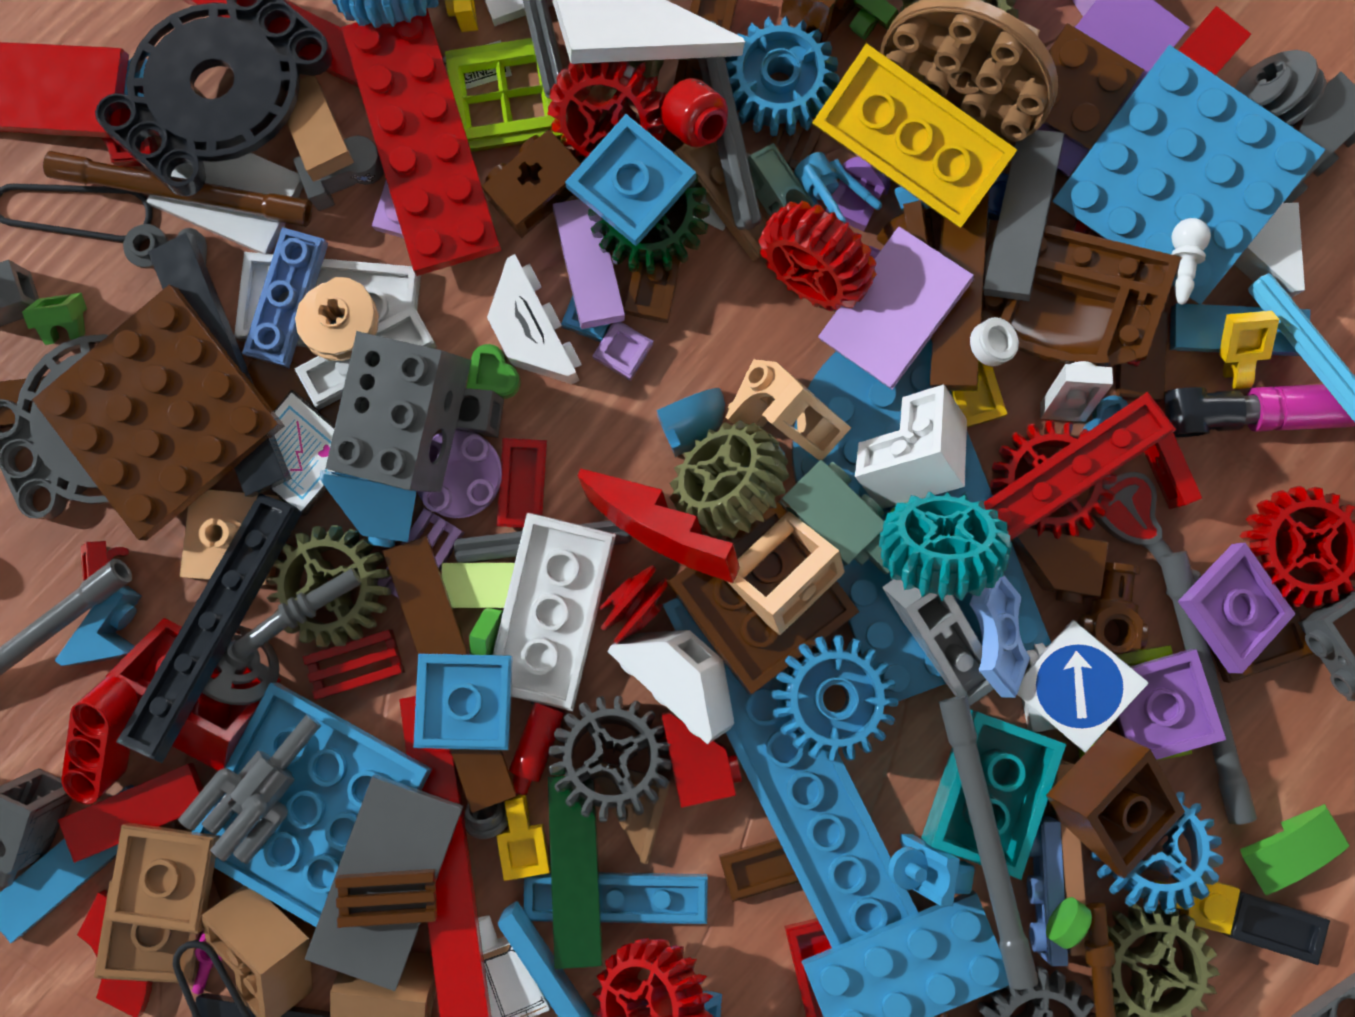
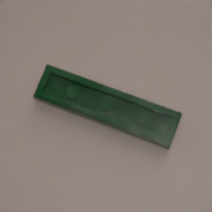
M566 776L548 777L555 969L603 966L596 806H593L588 818L583 817L581 810L585 801L580 799L575 806L570 808L566 805V799L573 792V789L570 788L560 793L555 789V784ZM588 779L583 782L587 788L595 792V779L592 781Z

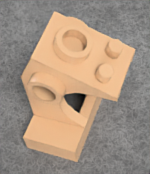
M753 359L734 401L728 406V413L726 415V418L734 424L741 420L749 425L755 423L757 426L763 427L769 421L819 461L823 460L851 429L846 422L830 410L777 362ZM796 419H797V429H795L793 426H791V425L796 421Z

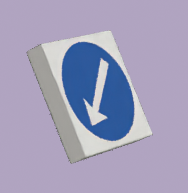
M1072 620L1025 672L1017 695L1081 750L1086 752L1148 685V681L1076 621Z

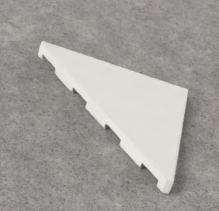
M552 0L570 63L572 64L742 56L745 44L743 37L667 0Z

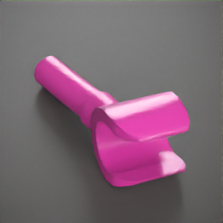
M203 930L199 938V941L206 943L205 934ZM196 948L195 956L200 962L192 992L202 994L210 970L213 967V962L205 951Z

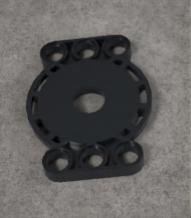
M226 0L227 4L207 3L195 5L169 15L155 25L139 43L129 65L126 82L128 95L115 93L101 99L95 111L96 120L115 142L171 192L179 196L194 195L201 190L206 181L203 161L218 162L237 159L261 148L273 139L290 119L298 100L299 74L309 76L320 75L331 65L333 57L326 38L284 0H257L255 4L248 7L238 5V0ZM282 17L290 20V26L284 32L276 34L268 31V26L274 19ZM316 44L322 48L320 55L314 60L307 61L299 58L300 50L306 45ZM148 56L149 58L145 64L143 78H139L140 70L143 66L146 57ZM218 66L232 69L235 77L233 86L222 97L207 99L194 92V83L204 71ZM138 92L144 94V97L138 96ZM122 108L131 111L130 118L125 124L120 126L110 125L109 119L113 112ZM150 136L162 138V144L156 152L151 154L140 152V146L144 139ZM186 163L193 166V174L186 181L175 182L171 179L172 171L178 165Z

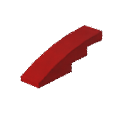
M580 469L577 476L588 501L617 527L650 549L688 568L730 583L734 582L740 566L733 543L703 535L697 516L669 509L662 489Z

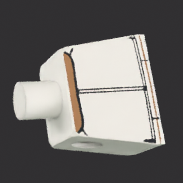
M490 915L478 918L492 1017H533L549 1011L551 1005L506 937L497 938Z

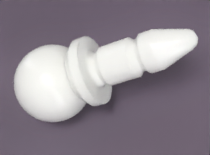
M1188 218L1179 222L1174 228L1171 237L1175 248L1171 255L1181 257L1176 272L1177 280H1175L1174 284L1177 302L1181 305L1188 301L1194 289L1193 279L1196 275L1197 264L1205 261L1206 254L1203 250L1208 246L1211 238L1208 225L1197 218Z

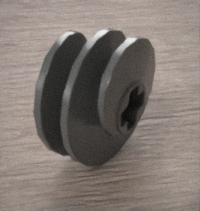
M1291 50L1267 57L1251 67L1240 78L1235 89L1291 126L1315 108L1324 94L1327 82L1323 71L1318 67L1316 59L1309 52Z

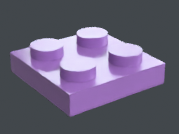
M1246 543L1231 544L1178 600L1180 606L1228 673H1243L1295 615V612L1285 598L1282 597L1276 585L1272 584L1271 578Z
M1196 649L1185 650L1130 666L1148 681V685L1116 718L1121 736L1151 749L1156 760L1226 740Z

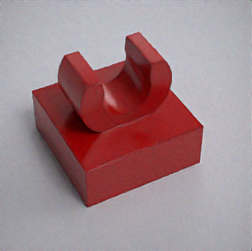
M106 541L85 542L80 547L83 581L110 562L113 557L129 555V549L114 547L107 551Z

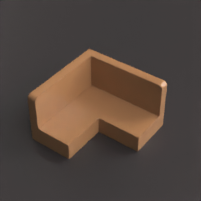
M243 885L202 914L206 943L235 972L237 991L244 1004L256 1017H281L312 991L311 962L304 960L309 948V938L269 899Z

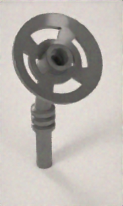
M353 568L349 569L308 594L300 592L297 594V600L293 597L288 599V605L281 603L278 606L279 611L254 629L240 625L216 667L220 674L215 679L210 677L202 693L215 701L229 705H247L261 700L269 684L277 682L280 671L277 654L268 641L288 626L291 629L298 626L297 621L303 624L307 621L306 616L310 618L315 617L316 610L361 585V580ZM259 647L265 652L269 667L260 663V655L257 650ZM249 668L251 672L244 674L246 669ZM256 678L261 682L257 686L248 689L231 688L232 684H247Z

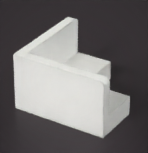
M944 384L902 397L899 431L858 443L855 477L869 496L882 509L896 506L897 503H906L911 495L922 499L926 497L928 491L937 495L965 487L967 419Z

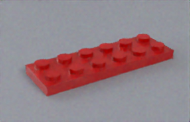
M426 8L425 16L416 15L411 18V23L404 20L397 22L394 27L390 23L382 24L379 28H375L372 23L359 26L357 22L342 26L341 29L411 265L416 276L502 251L428 8Z

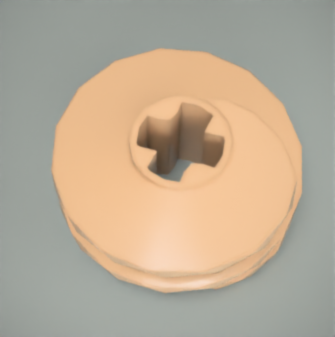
M335 277L326 283L318 285L305 295L298 305L295 321L297 333L315 355L329 361H345L351 358L356 331L376 335L379 314L374 300L362 284L350 278Z

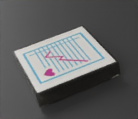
M291 390L274 410L275 414L285 425L274 436L292 479L270 490L285 503L296 506L302 512L301 516L306 517L328 491L319 478L321 470L332 471L325 468L335 424L297 391Z

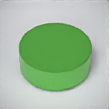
M1073 897L1063 900L1055 908L1048 920L1046 927L1047 937L1063 949L1076 946L1082 941L1090 928L1092 921L1091 910Z

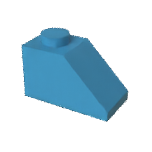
M321 470L319 479L362 536H368L369 544L381 547H395L396 541L408 542L417 491L406 490L344 473Z

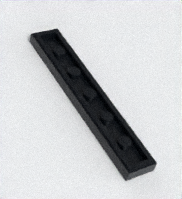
M185 232L148 251L162 289L169 284L179 289L241 372L253 384L195 237ZM275 436L267 438L234 467L245 497L257 496L259 493H263L292 479Z
M261 493L258 494L117 739V743L163 763L301 517L302 512L296 506Z

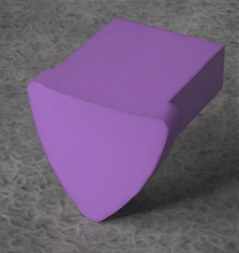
M860 157L851 158L842 164L844 169L878 200L881 194L886 195L891 186L890 179ZM840 180L839 186L834 191L832 197L846 222H849L850 226L864 232L874 208Z

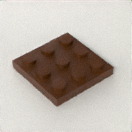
M778 501L775 502L777 508H768L763 514L764 522L756 520L751 524L749 533L739 529L734 539L728 537L723 540L733 543L737 559L786 514V511ZM791 533L744 579L767 597L811 555V552ZM687 567L667 582L673 593L748 695L753 694L787 668L789 665L785 662V659L788 656L796 660L802 656L799 645L806 644L812 649L816 646L815 639L822 636L825 639L860 612L836 581L795 622L779 635L763 621L725 580Z

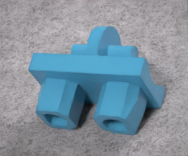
M901 834L900 843L902 848L891 857L888 866L890 879L895 885L905 890L913 889L940 906H953L955 894L971 893L975 871L973 865L960 861L959 858L950 853L931 847L923 839L913 834Z

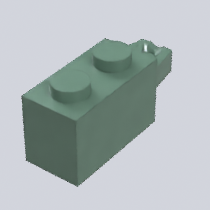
M821 459L779 501L780 505L840 551L843 566L848 565L853 559L860 565H863L869 559L883 574H888L890 571L883 567L881 547H879L880 532H883L884 523L880 517L884 514V511L868 495L864 494L860 498L848 486L851 479L841 467L834 462L827 465Z

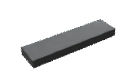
M1036 130L1023 140L1016 141L1015 148L1017 151L1013 156L983 288L985 296L1030 301L1064 143V133Z

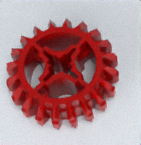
M630 61L570 63L568 68L560 71L556 78L557 82L549 93V98L552 101L548 106V115L555 118L551 124V131L563 133L560 141L564 146L571 145L574 148L572 155L575 158L581 155L587 158L625 114L636 121L658 141L663 139L666 128L661 119V107L666 92L654 91L658 85V76L649 78L643 76L646 69L645 62L637 65L636 68L629 65ZM628 98H629V99L633 102V104L635 105V107H636V109H637V111H638L640 120H638V119L636 118L637 113L634 112V111L632 110V108L629 106ZM614 104H617L612 114L607 113L606 116L602 120H600V117L604 109L609 111ZM580 112L586 117V119H587V121H588V124H587L586 121L583 119V117H582V115L580 114Z
M801 201L799 204L789 202L785 207H781L777 213H773L766 222L767 226L763 229L758 242L761 246L760 254L767 260V268L776 273V280H780L787 285V290L797 293L800 300L805 298L814 307L822 305L827 311L831 312L834 309L838 310L841 306L853 308L857 302L864 298L877 275L874 269L877 263L870 256L871 248L861 242V234L854 233L849 228V222L843 223L836 217L835 212L829 214L823 210L821 205L817 204L812 207L805 201Z
M1048 420L1044 426V435H1040L1035 424L1028 425V441L1021 434L1015 432L1011 436V441L1017 450L1015 451L1008 446H1001L999 454L1009 462L993 463L991 470L1004 475V478L991 480L990 488L1003 490L1015 482V471L1022 458L1030 465L1028 468L1030 471L1046 461L1047 458L1044 454L1039 455L1036 451L1037 449L1044 447L1063 449L1089 432V430L1083 429L1076 439L1070 436L1073 430L1071 422H1066L1061 430V434H1056L1054 421ZM1111 473L1090 487L1088 497L1083 506L1074 498L1061 507H1065L1071 515L1057 518L1046 517L1035 524L1038 537L1045 529H1050L1055 539H1059L1061 528H1065L1067 535L1079 537V529L1076 524L1078 522L1087 531L1093 530L1096 525L1089 513L1100 518H1104L1108 514V510L1098 503V500L1111 502L1115 499L1116 494L1111 490L1102 488V485L1115 483L1117 475Z
M1302 486L1291 487L1288 492L1281 490L1270 495L1271 501H1260L1256 505L1259 514H1250L1245 519L1253 530L1243 531L1239 537L1244 541L1250 542V550L1271 578L1272 584L1276 585L1290 607H1300L1303 604L1306 608H1318L1322 602L1324 604H1333L1339 601V594H1349L1351 591H1354L1350 580H1355V520H1351L1350 516L1355 506L1350 504L1339 506L1340 495L1330 493L1324 496L1323 488L1319 487L1308 488L1307 491ZM1295 511L1303 512L1317 519L1319 523L1307 527L1301 521L1295 522L1290 517V514ZM1276 541L1278 542V552H1276ZM1304 568L1307 572H1313L1318 579L1307 584L1295 579L1289 572L1292 569Z
M643 938L636 940L635 943L622 945L621 948L617 949V954H613L605 960L607 969L602 970L601 973L596 975L602 987L592 994L600 1001V1007L593 1015L599 1017H714L704 1006V1003L709 1002L713 995L703 993L701 984L707 976L695 974L694 967L697 959L691 957L684 958V946H670L669 940L661 938L656 940ZM643 968L650 970L648 979L640 981L637 978Z

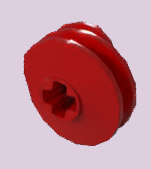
M654 565L632 578L629 577L598 608L602 611L611 605L615 606L601 626L603 631H606L623 619H627V622L613 641L616 644L622 642L635 632H639L662 610L663 605L661 603L657 605L656 602L667 588L668 580L664 578L645 591L643 590L657 570Z

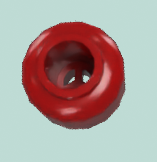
M688 78L678 82L666 94L661 107V119L665 128L686 145L700 148L715 142L722 136L727 126L728 106L726 100L702 80Z

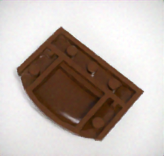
M1046 225L1030 301L985 296L983 293L982 322L994 317L1006 320L1017 333L1019 341L1018 350L1045 360L1063 364L1086 361L1093 363L1095 366H1114L1133 360L1135 362L1146 360L1181 257ZM996 230L994 232L993 238L991 240L990 246L986 254L984 284L993 248V243L996 235Z

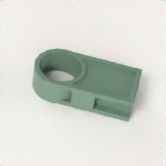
M774 143L748 157L756 196L770 217L789 202L799 204L801 201H805L812 207L815 206L812 198L807 194Z

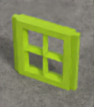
M532 38L445 51L448 77L471 152L524 144L530 137L534 135L541 136L548 129H552L551 124L555 118L548 115V106L552 100L545 96L538 64L537 70L540 85L509 90L507 88L504 67L537 63ZM496 68L499 91L467 96L464 73ZM541 93L544 116L512 121L509 98ZM501 99L504 122L472 127L468 104ZM553 132L558 139L563 135V133Z

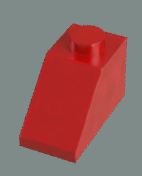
M672 711L663 712L662 719L667 743L671 744L668 748L681 808L736 796L734 784L742 782L737 756H727L725 746L717 740L706 744L700 737L692 734L686 727V724Z

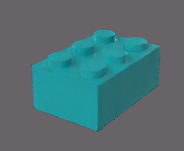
M971 710L977 734L976 744L1009 876L1021 880L1048 801L1046 794L1052 789L1066 744ZM952 748L921 838L933 848L982 865Z

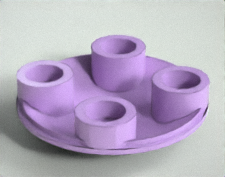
M455 430L441 493L417 491V493L429 510L450 518L473 516L488 507L499 491L502 478L499 456L494 447L481 435ZM442 432L432 438L429 450L431 463L437 459L440 453Z

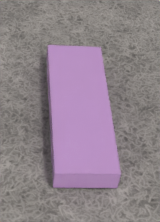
M580 199L553 204V212L581 329L622 322L625 320V313L610 252L603 253L600 250L599 243L603 238H594L591 232V227L597 222L589 219L588 210L590 207Z

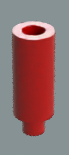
M534 702L509 771L515 774L513 784L516 793L527 795L531 782H540L549 758V747L554 745L556 739L554 732L557 728L560 729L565 715L564 711L553 706Z

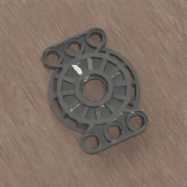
M108 335L81 336L60 344L44 355L29 372L19 392L17 404L9 400L0 399V408L8 407L15 415L13 427L7 432L0 430V468L19 510L29 518L46 520L56 518L66 507L67 499L91 504L110 503L105 496L81 495L88 487L99 488L34 402H32L31 411H28L30 401L93 349L95 347L94 344H99ZM80 348L81 353L70 356L62 362L59 361L60 358L70 351ZM48 369H50L51 371L41 381L37 391L34 392L40 378L45 374V372ZM27 447L32 452L33 462L29 469L21 472L16 467L15 457L21 449ZM45 487L50 492L51 502L48 508L40 512L33 505V495L39 488Z

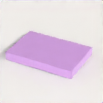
M898 226L875 258L877 264L874 269L877 275L872 281L873 284L867 294L853 308L841 306L818 336L826 345L891 390H893L974 280L973 274L900 226Z

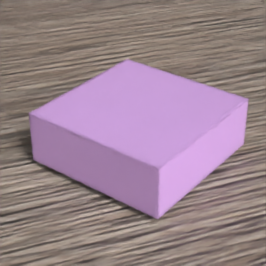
M622 322L612 323L593 354V359L631 381L652 348L653 341Z

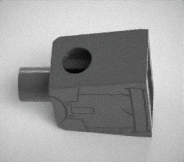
M39 768L0 786V887L11 886L19 870L47 853L60 827L58 819L65 817L73 800L65 792L61 778Z

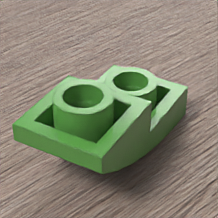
M1325 804L1281 822L1284 831L1240 849L1244 861L1265 895L1283 889L1310 875L1349 847L1346 838Z

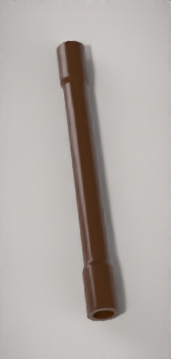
M55 151L47 152L43 161V171L48 178L85 185L97 184L259 215L269 220L304 227L310 224L312 218V202L306 199L275 193L263 194L205 183L201 190L194 195L179 196L171 192L148 171L95 162L90 158ZM171 176V179L175 182H183L187 180L184 178Z

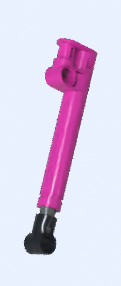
M1324 384L1275 386L1274 388L1253 387L1246 396H1243L1241 391L1237 390L1207 393V389L1204 387L1179 388L1164 392L1165 415L1176 429L1173 432L1175 438L1206 435L1210 433V430H1241L1244 424H1247L1248 428L1254 432L1273 431L1274 429L1281 431L1355 427V422Z

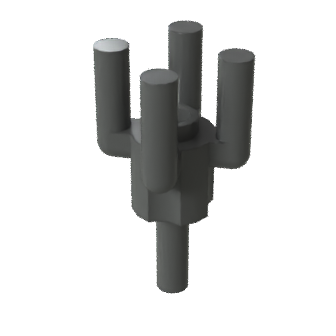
M306 714L272 757L263 751H257L239 774L227 768L219 770L179 817V822L189 830L194 831L215 806L202 822V825L209 832L216 835L236 812L239 815L210 851L222 861H227L233 853L238 860L249 864L287 817V807L278 801L295 781L287 767L318 731L321 724Z

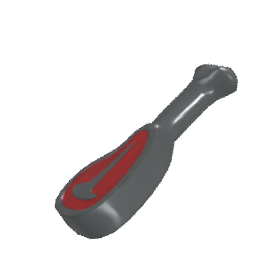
M1139 472L1122 473L1117 476L1115 483L1102 486V488L1111 490L1116 494L1115 499L1111 502L1098 500V503L1108 510V514L1104 518L1096 517L1095 515L1093 517L1105 531L1118 540L1147 548L1161 566L1159 557L1174 552L1164 541L1162 528L1155 517L1156 488L1145 474ZM1192 569L1196 583L1201 577V573Z

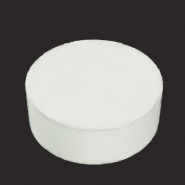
M994 317L980 323L973 329L970 336L973 354L981 363L987 366H999L1011 360L1016 355L1019 346L1015 329L1002 318Z

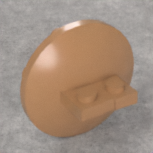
M921 0L913 3L896 16L881 44V54L1007 143L1021 141L1039 129L1050 114L1058 93L1056 67L1049 51L1038 38L1040 30L1017 19L1006 11L981 0Z

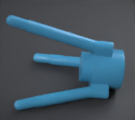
M816 152L807 156L794 170V174L807 194L812 198L814 204H818L817 200H823L829 212H835L836 217L843 223H846V220L831 196L839 186L837 179L844 182L874 209L880 210L882 208V203L853 178L838 159L829 162L823 152Z

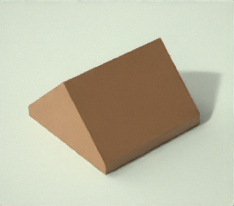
M410 952L396 991L338 971L330 991L331 1017H431L436 989L432 954Z

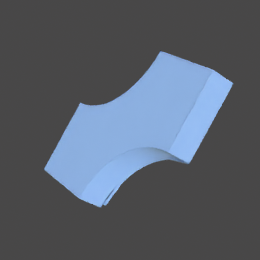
M1004 575L999 578L994 588H984L980 596L973 595L969 605L977 616L982 634L983 648L979 672L1002 698H1016L1030 657L1023 646L1019 631L1018 615L1022 597Z

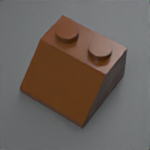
M1109 730L1098 739L1046 794L1064 826L1115 874L1123 879L1127 877L1185 813L1151 749Z

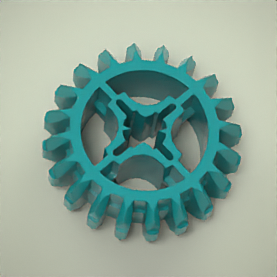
M928 491L923 499L911 495L908 503H897L895 510L887 513L886 520L883 523V532H880L879 540L883 567L890 571L892 580H902L904 590L920 589L922 597L929 593L938 594L941 601H943L946 595H954L962 601L967 592L980 596L984 588H994L996 582L1000 577H1003L1004 571L1007 570L1012 547L1010 535L1007 531V522L998 519L997 510H985L984 501L972 503L968 501L966 494L960 498L951 497L948 491L944 496H935Z

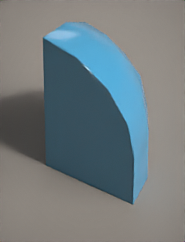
M713 388L705 390L657 410V418L675 457L682 455L683 452L693 450L696 446L695 439L699 441L705 439L709 429L718 431L723 423L725 412L722 389Z

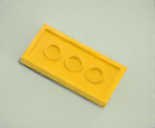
M867 43L812 122L814 126L959 228L963 226L1017 151L1012 145Z

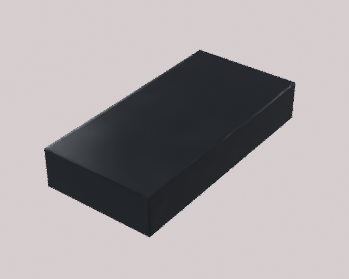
M1240 891L1231 934H1223L1242 942L1319 965L1330 920Z

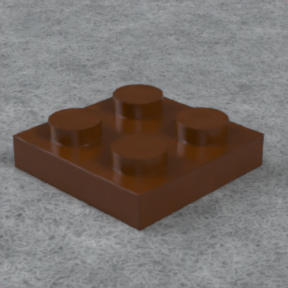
M1067 23L1049 50L1058 75V93L1052 110L1043 124L1056 132L1064 133V137L1090 151L1144 72V69Z

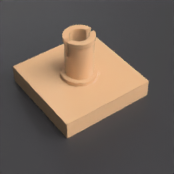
M207 490L188 506L180 577L210 580L257 496L245 497V494L241 492ZM266 495L284 502L281 496ZM274 566L271 568L266 579L270 576H275L276 568ZM265 579V581H264V583H263L262 585H270V584H268V582H267L266 579Z

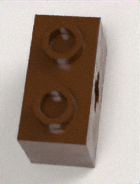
M548 129L541 136L534 135L521 146L519 155L507 165L501 163L493 168L487 175L486 182L482 185L488 201L517 234L523 238L553 212V204L565 202L573 195L566 188L565 181L581 164L553 132ZM531 177L535 181L540 180V182L534 185L530 181L525 183V180Z

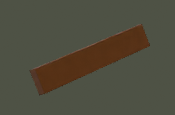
M990 189L961 228L942 216L939 253L973 274L974 280L933 334L930 388L944 384L948 391L978 390L979 360L972 352L970 336L973 329L982 323Z
M424 536L383 551L417 653L469 655L429 538ZM450 749L472 813L517 796L502 750Z

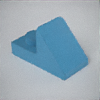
M124 586L104 602L94 605L57 656L55 662L61 666H72L125 657L135 646L116 632L125 628L134 618L137 611L134 606L142 595L129 586Z

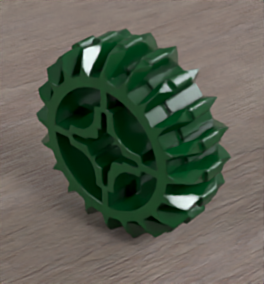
M696 174V179L676 201L678 202L681 199L686 208V216L682 225L675 233L670 228V221L667 219V216L674 210L673 204L647 234L659 241L656 243H639L635 246L590 208L588 210L589 219L597 222L591 227L592 235L594 238H603L599 243L600 250L603 253L614 250L612 260L616 265H619L629 257L628 266L632 272H636L640 262H646L647 273L654 274L655 262L662 261L663 268L666 271L672 270V256L685 263L688 260V253L685 247L698 250L700 240L696 235L706 234L708 230V224L702 219L710 215V206L701 203L707 198V191L704 187H695L698 183V175Z

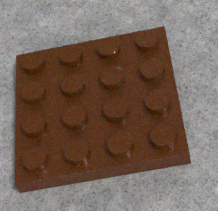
M170 284L32 399L138 540L145 541L150 539L233 470L235 466L267 438H271L285 427L179 289Z

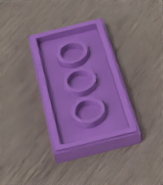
M1096 0L1075 27L1144 69V72L1109 124L1169 45L1174 47L1190 28L1154 0ZM1042 124V126L1039 129H1037L1042 131L1056 132L1055 130L1051 129L1045 124ZM1064 137L1058 171L1068 178L1089 151Z

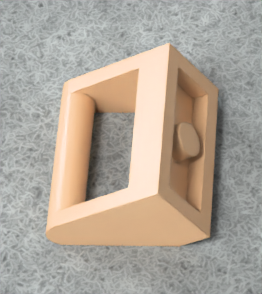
M788 511L738 558L739 572L734 582L728 583L768 626L781 635L845 571L840 551ZM793 533L811 552V555L765 597L744 578Z

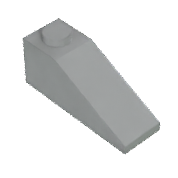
M892 580L882 587L908 630L956 697L967 696L969 706H971L994 689L979 672L983 647L953 595H946L943 601H941L938 594L933 593L922 597L918 588L904 590L902 580Z

